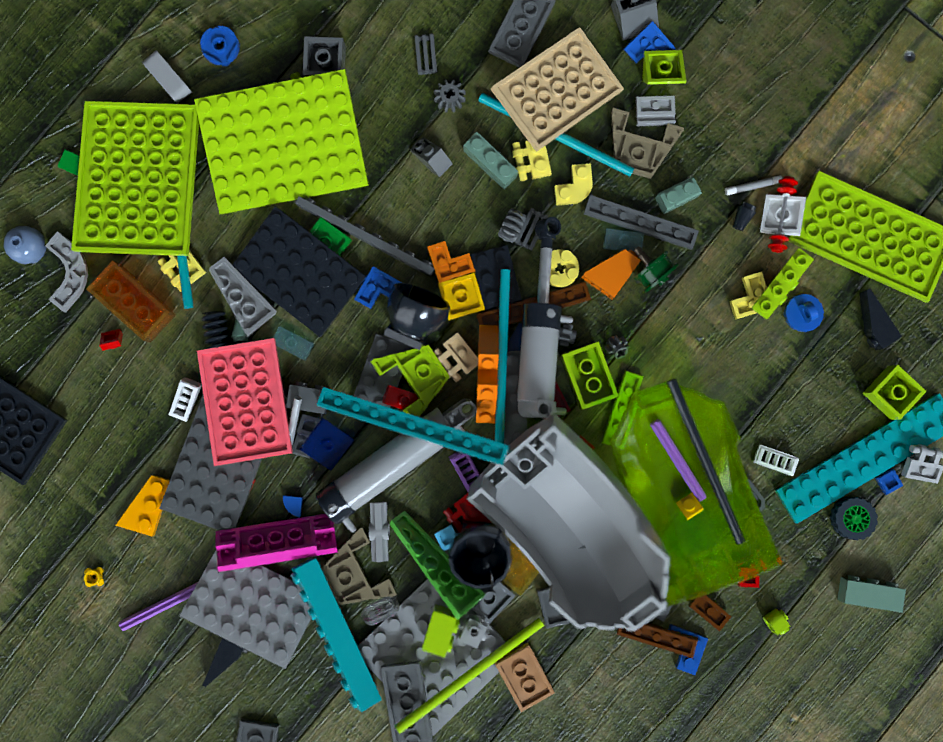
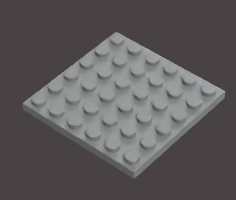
M428 578L357 646L365 664L382 682V665L421 661L427 700L506 642L488 623L487 630H489L485 641L481 640L477 649L460 641L459 635L462 630L459 628L463 619H468L469 615L475 616L477 614L470 609L460 618L457 633H452V636H454L451 652H446L445 658L422 651L423 641L435 604L449 608ZM495 663L429 712L433 736L499 673Z

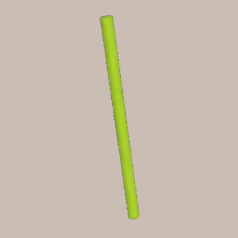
M537 618L394 726L397 731L402 733L544 626L542 621Z

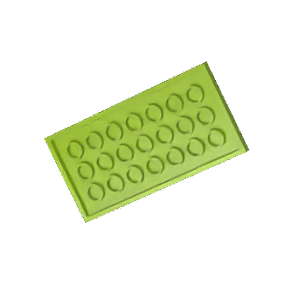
M821 171L816 173L806 195L800 236L789 235L788 242L925 303L929 302L943 271V225Z

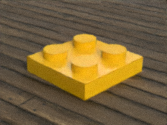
M475 273L438 283L442 298L450 305L448 321L485 310Z

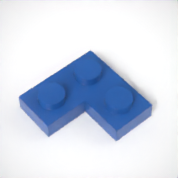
M653 21L623 48L635 63L644 57V51L677 50Z
M373 266L354 300L372 309L380 293L389 297V292L393 285L402 282Z
M670 624L669 629L698 638L694 657L690 658L680 654L675 666L679 670L696 675L708 638Z

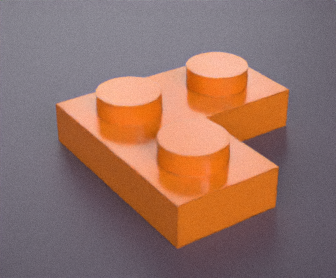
M446 241L427 247L439 283L475 272L470 254L451 259Z

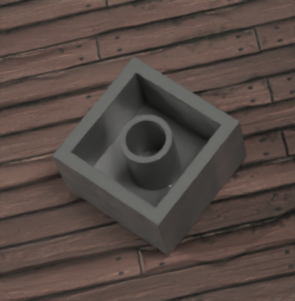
M304 37L303 76L308 77L345 69L346 45L343 38Z

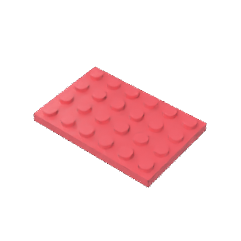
M272 338L198 350L197 355L214 466L293 453L276 339Z

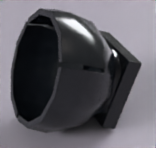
M396 283L389 292L387 310L391 323L387 326L384 335L420 350L427 341L428 336L442 328L448 318L450 305L441 296L416 285L413 287L412 284Z
M463 520L462 529L455 534L448 550L451 572L462 584L476 589L492 587L491 575L493 576L494 586L503 580L513 560L509 540L494 523Z

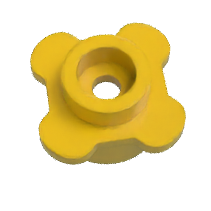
M97 567L96 569L86 568L84 571L85 585L87 587L94 585L102 586L105 582L102 576L104 569L102 567Z

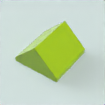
M682 50L644 51L643 82L646 84L686 83Z

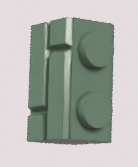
M691 177L660 192L655 199L662 213L665 214L696 199L702 193L695 178Z

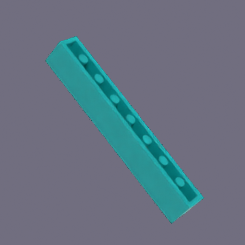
M310 558L291 568L293 571L291 577L295 585L299 584L300 597L304 603L307 602L310 608L307 610L308 614L318 625L316 631L319 637L324 638L326 642L324 648L329 656L332 655L334 659L332 665L336 673L341 674L343 680L340 682L344 690L348 691L351 696L349 698L353 709L363 712L380 702L382 698L317 559Z

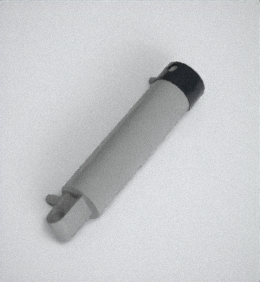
M462 399L443 413L438 408H435L424 416L423 419L465 432L461 425L475 415L476 406L471 400ZM465 404L471 405V410L468 413L462 412V407ZM401 433L341 477L319 490L315 494L316 499L333 523L339 524L343 522L353 533L356 531V527L349 518L350 515L434 455L443 446Z

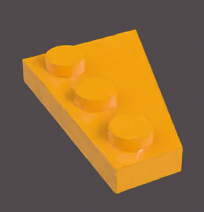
M151 475L116 526L148 536H155L162 514V509L159 508L170 480Z

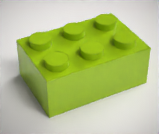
M599 342L560 356L580 410L619 397Z

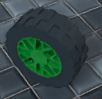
M846 497L834 504V507L831 509L830 519L835 532L839 533L840 536L859 541V539L864 540L866 537H870L872 532L876 530L878 515L872 504L865 499Z

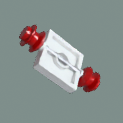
M785 176L778 181L782 187L777 188V191L782 195L766 194L760 232L773 234L769 236V239L773 242L768 244V247L772 252L782 253L783 250L788 249L784 242L789 241V238L785 235L800 236L806 197L790 196L797 193V190L793 187L798 185V181L791 176Z

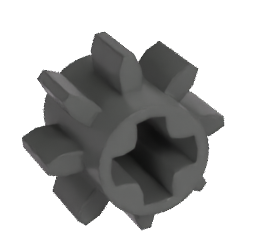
M564 323L563 327H560L559 346L568 347L569 344H574L577 330H572L573 325Z
M616 335L606 341L604 348L610 358L615 356L617 359H621L628 353L629 345L624 336L619 338Z

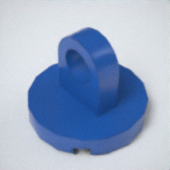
M801 294L794 296L786 304L784 317L786 323L794 330L800 332L814 330L823 320V306L812 295Z

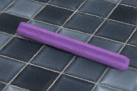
M658 419L650 423L651 428L687 486L699 502L706 498L705 492L663 424Z
M197 583L119 622L120 629L125 631L190 598Z

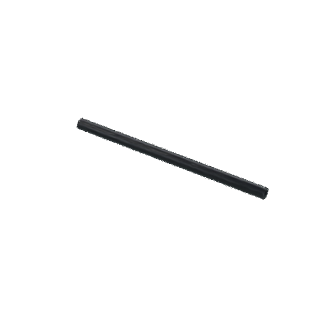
M677 379L668 380V387L736 544H742L746 540Z

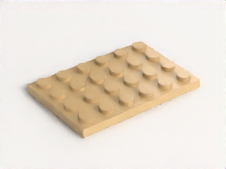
M580 27L491 88V91L536 152L624 90Z

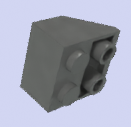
M656 0L612 1L611 8L623 41L636 37L651 21L659 28Z

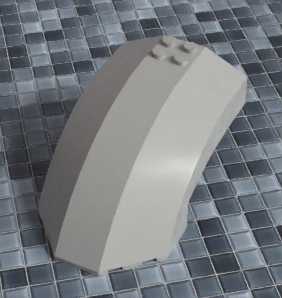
M555 413L524 431L508 445L509 449L503 466L491 462L470 485L467 500L492 521L524 553L549 584L550 604L575 627L586 628V626H594L604 630L626 628L627 631H636L666 609L670 559L661 540L620 480L600 457Z

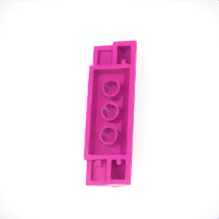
M326 514L215 531L217 568L219 572L337 553L334 523Z

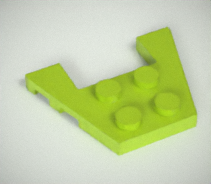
M429 345L423 346L420 350L415 348L370 361L379 376L395 366L399 368L418 397V400L404 408L403 412L420 417L450 378Z

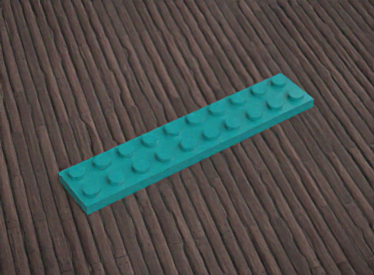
M936 393L911 408L901 420L889 421L777 488L775 492L793 522L798 524L905 460L907 457L915 454L909 451L911 445L921 444L928 446L943 437V397L940 393Z

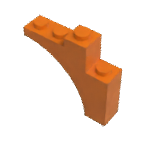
M479 325L476 423H495L498 386V325Z

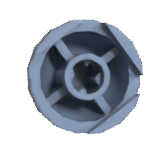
M17 226L6 234L4 249L6 254L18 263H36L43 257L46 251L45 238L40 231L30 226Z

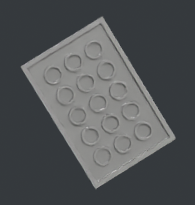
M217 550L180 614V617L285 669L311 620L307 611L310 608L307 602L304 603L300 597L299 592L301 589L299 584L295 585L294 581L261 565L219 572L217 568Z

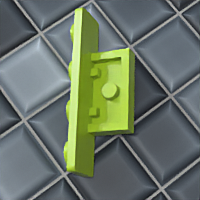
M798 248L758 298L752 309L764 319H768L778 305H782L785 302L789 291H792L799 284V278L814 259Z

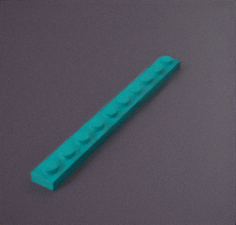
M325 387L322 388L317 402L318 407L502 466L509 449L508 445Z

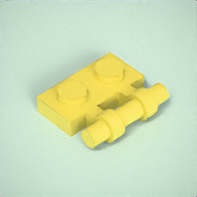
M528 140L525 141V149H521L520 142L512 144L514 150L512 154L513 158L516 159V169L518 170L520 181L527 180L526 173L529 172L532 174V179L551 176L546 146L536 152ZM524 156H528L529 165H524Z
M189 250L187 262L190 283L192 284L203 276L206 271ZM168 255L171 258L168 262L164 258L158 260L162 272L167 274L171 279V284L182 292L180 276L173 270L175 266L178 268L177 256Z

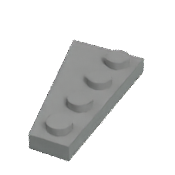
M225 257L209 268V272L247 337L276 314L277 311Z

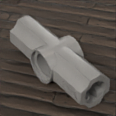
M387 502L370 503L371 523H369V540L371 541L372 562L389 561L388 540L390 539V526L387 519Z

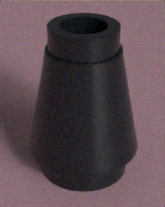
M746 202L738 205L732 227L743 232L744 228L756 214V207Z

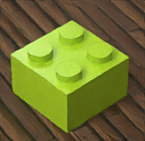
M890 365L885 368L863 394L890 420H901L927 391L899 365Z
M435 604L423 641L422 651L444 658L446 652H451L454 642L452 633H457L460 621L449 608Z

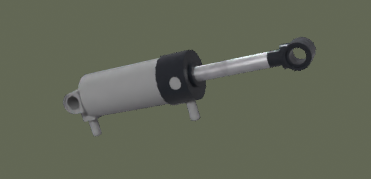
M555 217L540 220L535 225V232L539 240H541L537 303L523 304L517 401L518 412L525 418H547L554 413L564 416L567 412L565 408L556 407V402H554L560 324H571L573 322L572 316L561 315L562 308L560 306L548 304L553 241L556 240V235L561 231V223Z

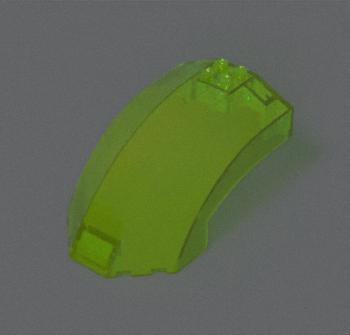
M667 381L633 393L610 444L620 482L638 504L669 555L668 587L666 593V607L717 592L778 569L783 562L748 482L737 449L740 436L725 402L718 399L714 400L705 396L704 393L679 385L746 540L742 544H736ZM656 419L661 421L706 494V498L699 502L704 510L689 520L682 514L676 502L692 492L650 426V423Z

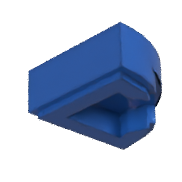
M284 495L283 503L288 512L294 516L301 517L303 497Z

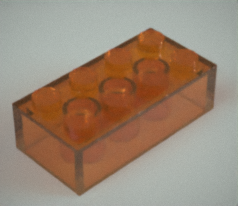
M113 260L86 289L146 342L151 343L176 316L175 312L125 267Z

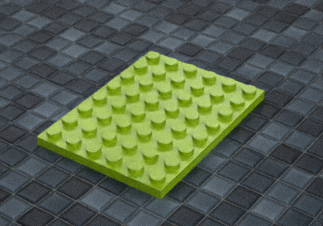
M345 69L194 99L218 210L221 215L297 200L299 196L304 199L305 197L309 198L369 186Z
M85 101L72 251L189 256L199 119L195 105Z

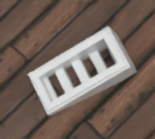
M189 378L181 379L169 415L187 422L202 384ZM185 393L187 395H190L191 398L183 396L182 394ZM181 400V401H183V402L188 403V406L185 405V404L179 403V401ZM176 408H181L183 410H186V412L183 413L181 411L176 410Z
M759 444L753 463L793 476L799 458ZM764 451H767L766 458L763 462L761 461ZM773 453L775 454L772 464H769ZM781 456L783 458L780 467H777L779 458Z

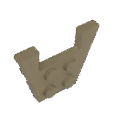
M613 108L611 117L614 158L635 168L632 174L651 179L684 131V128L668 123L662 142L625 132L630 112Z
M363 527L321 568L338 605L397 595V591L390 578L371 587L354 554L355 550L371 542Z

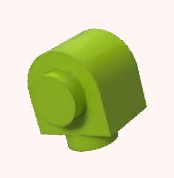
M775 608L763 617L764 622L774 634L782 635L790 630V625L787 622L788 617L783 610L778 611Z

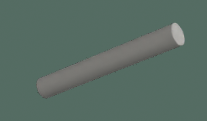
M299 396L294 397L289 422L292 447L302 398Z

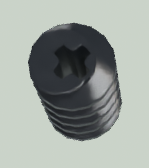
M211 311L202 313L206 316L202 317L201 321L207 322L202 328L208 330L203 336L209 338L204 343L210 345L206 349L229 345L230 342L224 341L229 335L223 334V331L227 330L228 327L222 326L227 320L221 319V316L225 315L226 312Z

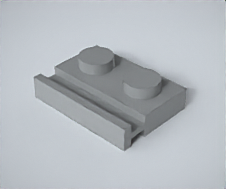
M675 96L636 97V125L657 126L667 125L668 123L674 125L676 123Z

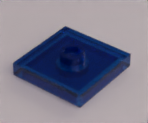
M322 417L299 449L329 470H332L354 439Z

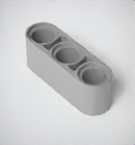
M157 50L142 61L143 65L177 104L192 93Z

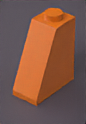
M625 249L586 271L581 278L612 300L641 260L634 251H627Z

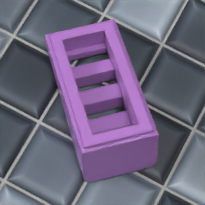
M457 451L450 455L449 459L467 492H469L470 485L473 482L467 484L466 481L475 476L478 477L480 474L470 455ZM466 456L465 459H463V460H461L460 462L456 463V461H458L459 459H461V458H463V457ZM467 463L470 464L469 466H467V467H465V468H463V469H461V470L459 469L461 466H463V465H465V464H467ZM473 469L474 472L465 477L463 476V474Z

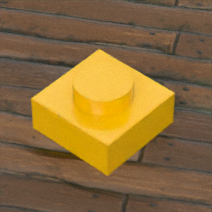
M693 493L676 502V505L687 520L704 510Z

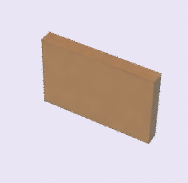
M528 642L495 662L500 675L521 712L555 693Z

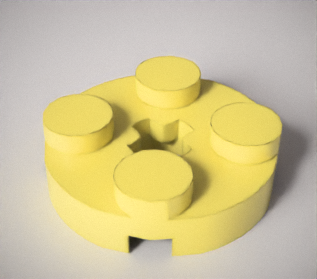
M569 250L552 251L550 285L557 288L567 287L578 277V260ZM557 264L565 266L562 274L559 271H555Z

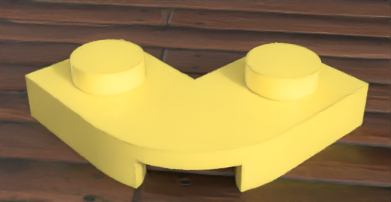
M591 163L572 165L573 184L554 186L556 206L577 204L589 196L593 185Z
M762 272L742 278L747 296L730 301L735 320L757 313L752 309V306L767 288Z

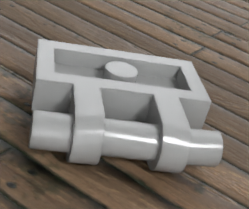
M921 444L911 445L909 451L915 453V457H907L901 475L905 478L938 484L943 471V465L939 463L940 458L943 459V451L936 447L927 448ZM926 455L930 456L929 461L924 460Z

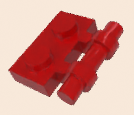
M469 492L454 503V506L457 508L455 513L450 508L443 511L448 523H452L458 532L462 529V524L457 519L461 515L467 521L492 523L467 500Z

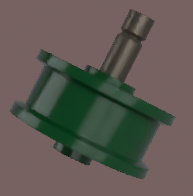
M640 246L634 250L635 254L646 265L643 267L644 270L634 277V280H639L643 284L646 293L655 285L659 284L661 286L669 279L667 275L679 266L678 263L674 264L669 259L667 251L657 259L651 260Z

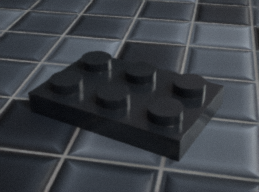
M508 245L471 254L485 310L499 307L501 269L510 270L509 304L522 301Z

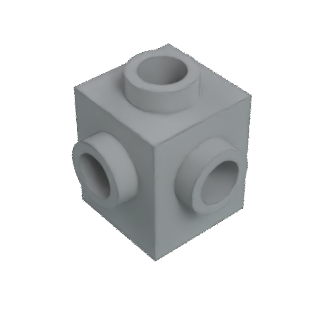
M477 614L475 616L469 615L468 619L464 618L459 628L462 630L459 640L477 649L481 640L485 641L489 633L485 619Z

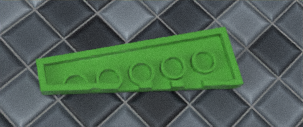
M406 511L391 520L390 526L451 612L459 620L485 596V593L481 589L462 584L451 572L448 555Z

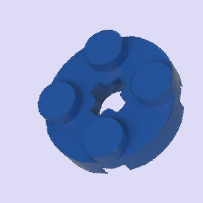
M218 26V28H210L204 32L201 37L200 46L203 55L209 62L215 65L228 66L237 57L240 43L231 29L225 26ZM224 42V48L217 50L216 44Z

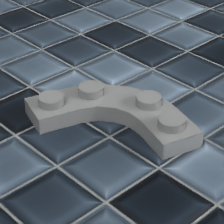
M57 231L45 246L64 263L66 273L61 286L49 300L61 311L67 312L85 289L88 268L82 252L72 251V242Z

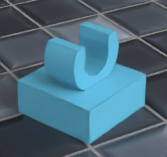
M452 524L434 533L443 551L450 548L456 534Z

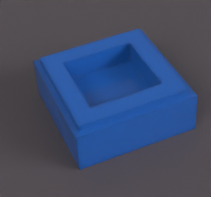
M889 469L875 477L884 495H888L903 486L894 469Z

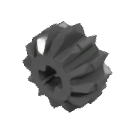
M445 79L444 85L438 84V89L434 90V95H436L434 101L439 103V109L444 107V111L447 113L449 108H451L454 113L455 107L462 108L461 103L466 101L464 97L466 92L464 89H461V83L455 85V80L453 79L451 84H448V81Z
M510 209L501 225L498 236L507 242H515L524 225L526 215L519 210Z

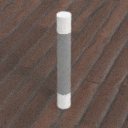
M779 175L725 188L726 195L778 184L782 176Z

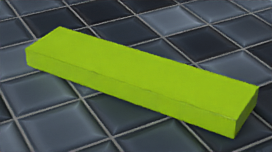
M624 371L617 392L619 397L615 398L601 443L621 448L644 376Z

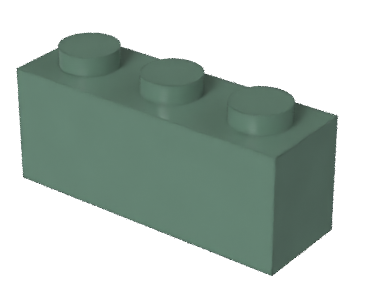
M478 132L463 145L464 152L504 190L517 177L518 170Z
M848 575V578H840L837 600L845 604L903 613L906 589L899 587V583L886 581V584L879 583L880 580L867 578V581L860 580L861 577Z

